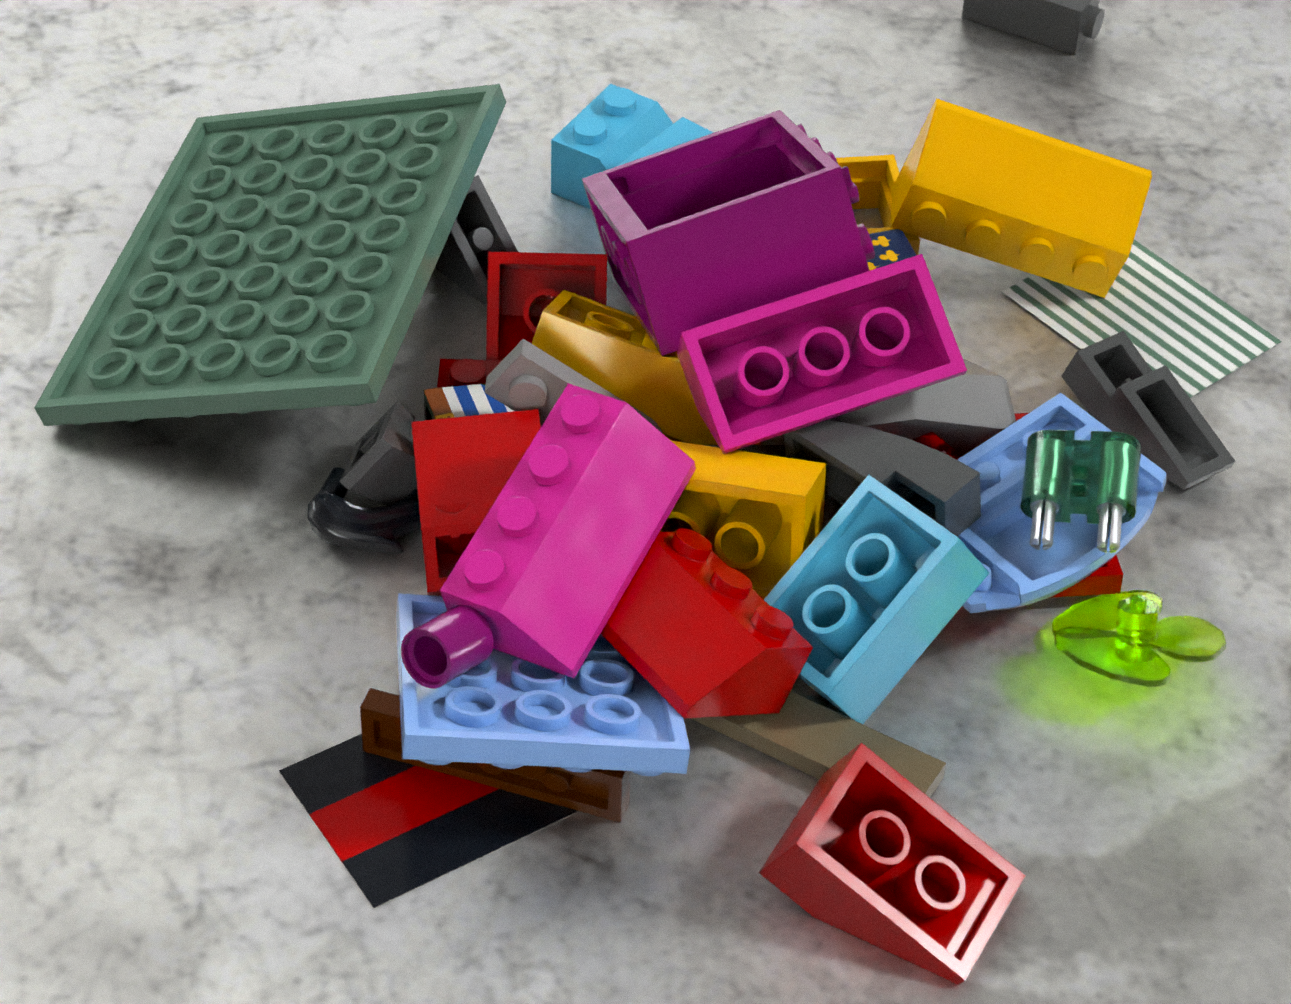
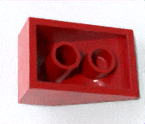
M862 742L823 773L759 871V874L814 918L957 985L967 979L1026 876Z

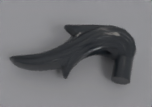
M340 467L333 468L320 491L308 504L307 519L310 522L312 531L321 540L338 547L392 554L403 553V548L396 539L408 533L421 530L418 490L415 489L405 499L392 505L376 508L361 507L344 500L349 491L340 483L345 469Z

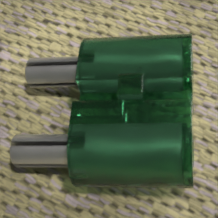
M1050 429L1040 430L1031 434L1027 440L1020 503L1022 512L1032 518L1030 545L1040 550L1042 535L1043 550L1051 548L1053 545L1055 522L1071 523V514H1087V523L1098 524L1097 549L1107 553L1109 524H1111L1110 553L1118 551L1120 548L1121 525L1133 519L1136 514L1141 458L1140 442L1135 437L1121 432L1091 431L1090 440H1075V430Z

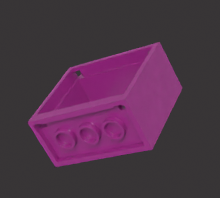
M781 110L582 178L604 252L607 254V261L615 286L662 356L678 350L680 335L683 331L870 271L867 261L875 258L874 247L867 228L863 223L857 225L851 204L859 202V193L857 186L851 180L848 167L841 168L831 151L826 153L816 137L810 138L802 124L796 125Z

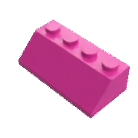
M922 254L683 331L680 335L677 351L697 410L723 454L964 375L967 372Z
M568 383L440 589L447 611L458 605H466L476 609L484 616L492 630L493 649L575 678L695 472L694 460L627 402Z

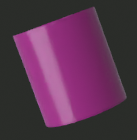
M466 605L455 606L405 635L401 644L403 664L409 675L417 683L427 688H439L490 657L494 644L492 630L484 616L476 609Z

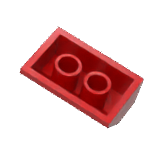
M685 528L677 529L676 532H659L601 634L684 719L780 713L813 646L793 628L794 623L786 613L770 606L752 589V582L746 575L729 567L711 550L712 544L706 537Z

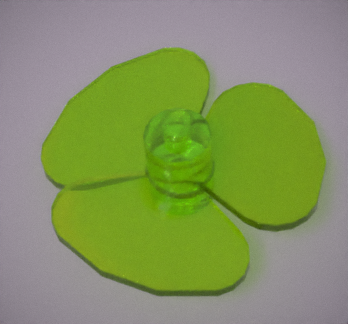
M1147 590L1103 594L1071 606L1055 618L1052 623L1055 646L1079 666L1112 680L1146 687H1157L1165 685L1170 681L1171 669L1156 653V650L1180 661L1207 662L1216 659L1226 649L1223 631L1207 620L1191 616H1171L1158 621V615L1163 608L1162 597Z

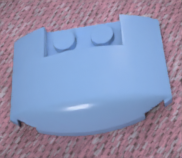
M1059 393L957 459L980 472L981 517L963 531L958 538L961 539L989 572L988 576L962 606L970 613L1013 609L1052 597L1087 578L1119 553L1144 526L1153 511L1158 492H1163L1167 473L1064 394ZM1051 440L1059 442L1065 447L1059 512L1055 515L1052 547L1043 550L1041 535L1040 550H1037L1030 545L1033 516L1030 503L1036 447L1040 442ZM1120 443L1126 445L1131 450L1126 513L1122 517L1120 548L1118 551L1110 553L1109 540L1112 511L1110 512L1107 553H1104L1097 549L1099 524L1097 495L1102 447L1107 444Z

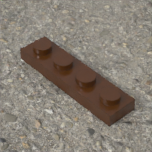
M370 688L360 706L362 745L365 752L621 823L630 803L631 771L594 769L589 772L576 773L561 767L524 765L516 769H503L487 763L452 762L446 765H430L420 760L402 759L400 695Z

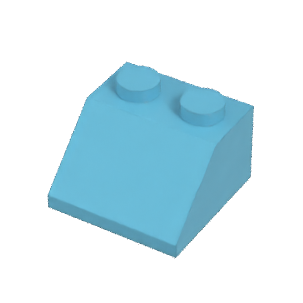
M610 83L551 140V193L591 209L582 178L616 167L670 127L673 122L657 101Z

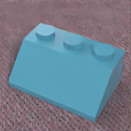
M868 475L765 597L764 601L770 606L786 613L794 623L793 628L813 646L798 677L848 718L864 724L988 576L989 572L960 538L878 480Z

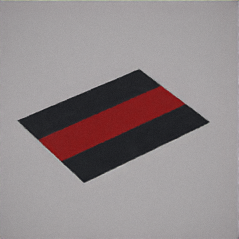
M362 734L279 770L373 908L579 812L567 807L363 751Z

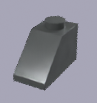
M477 175L471 183L435 268L481 304L487 303L488 252H518L479 175Z

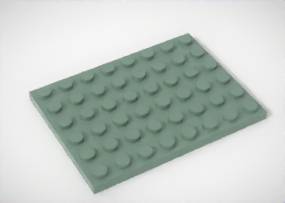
M500 84L197 117L34 408L43 425H85L88 423L125 420L134 422L154 418H190L197 415L246 414L254 411L302 410L311 407L359 406L376 403L507 103Z

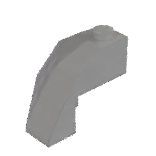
M965 359L963 361L967 372L964 375L828 419L874 428L911 440L933 432L963 456L1016 422L1007 380Z

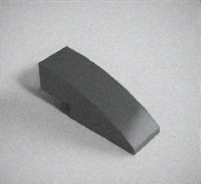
M1124 331L1077 351L1061 377L1095 419L1167 473L1166 479L1185 490L1231 468L1236 462L1168 367L1165 365L1152 371Z
M825 420L783 434L785 456L787 458L826 463L825 493L843 505L865 478L870 475L957 537L981 517L980 472L943 452L895 434L832 420Z

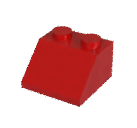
M488 252L486 360H503L522 339L532 344L543 310L563 290L607 305V254Z

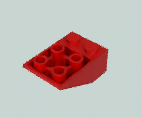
M538 409L411 422L428 595L442 596L440 589L540 430Z

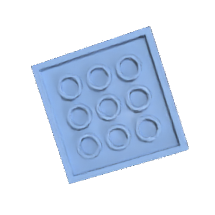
M398 593L396 628L402 759L420 760L430 765H446L452 762L487 763L503 769H516L524 765L561 767L576 773L601 769L632 771L642 776H658L663 773L687 774L690 746L684 718L602 634L599 635L575 678L493 649L490 657L476 667L439 688H427L417 683L407 672L401 657L402 640L408 632L446 612L447 609L442 596Z

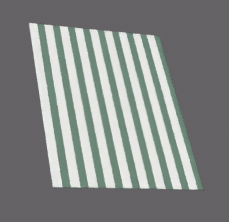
M1133 240L1129 257L1105 298L1036 275H1031L1002 291V293L1080 350L1124 331L1151 370L1154 371L1166 365L1189 398L1282 342L1136 240Z

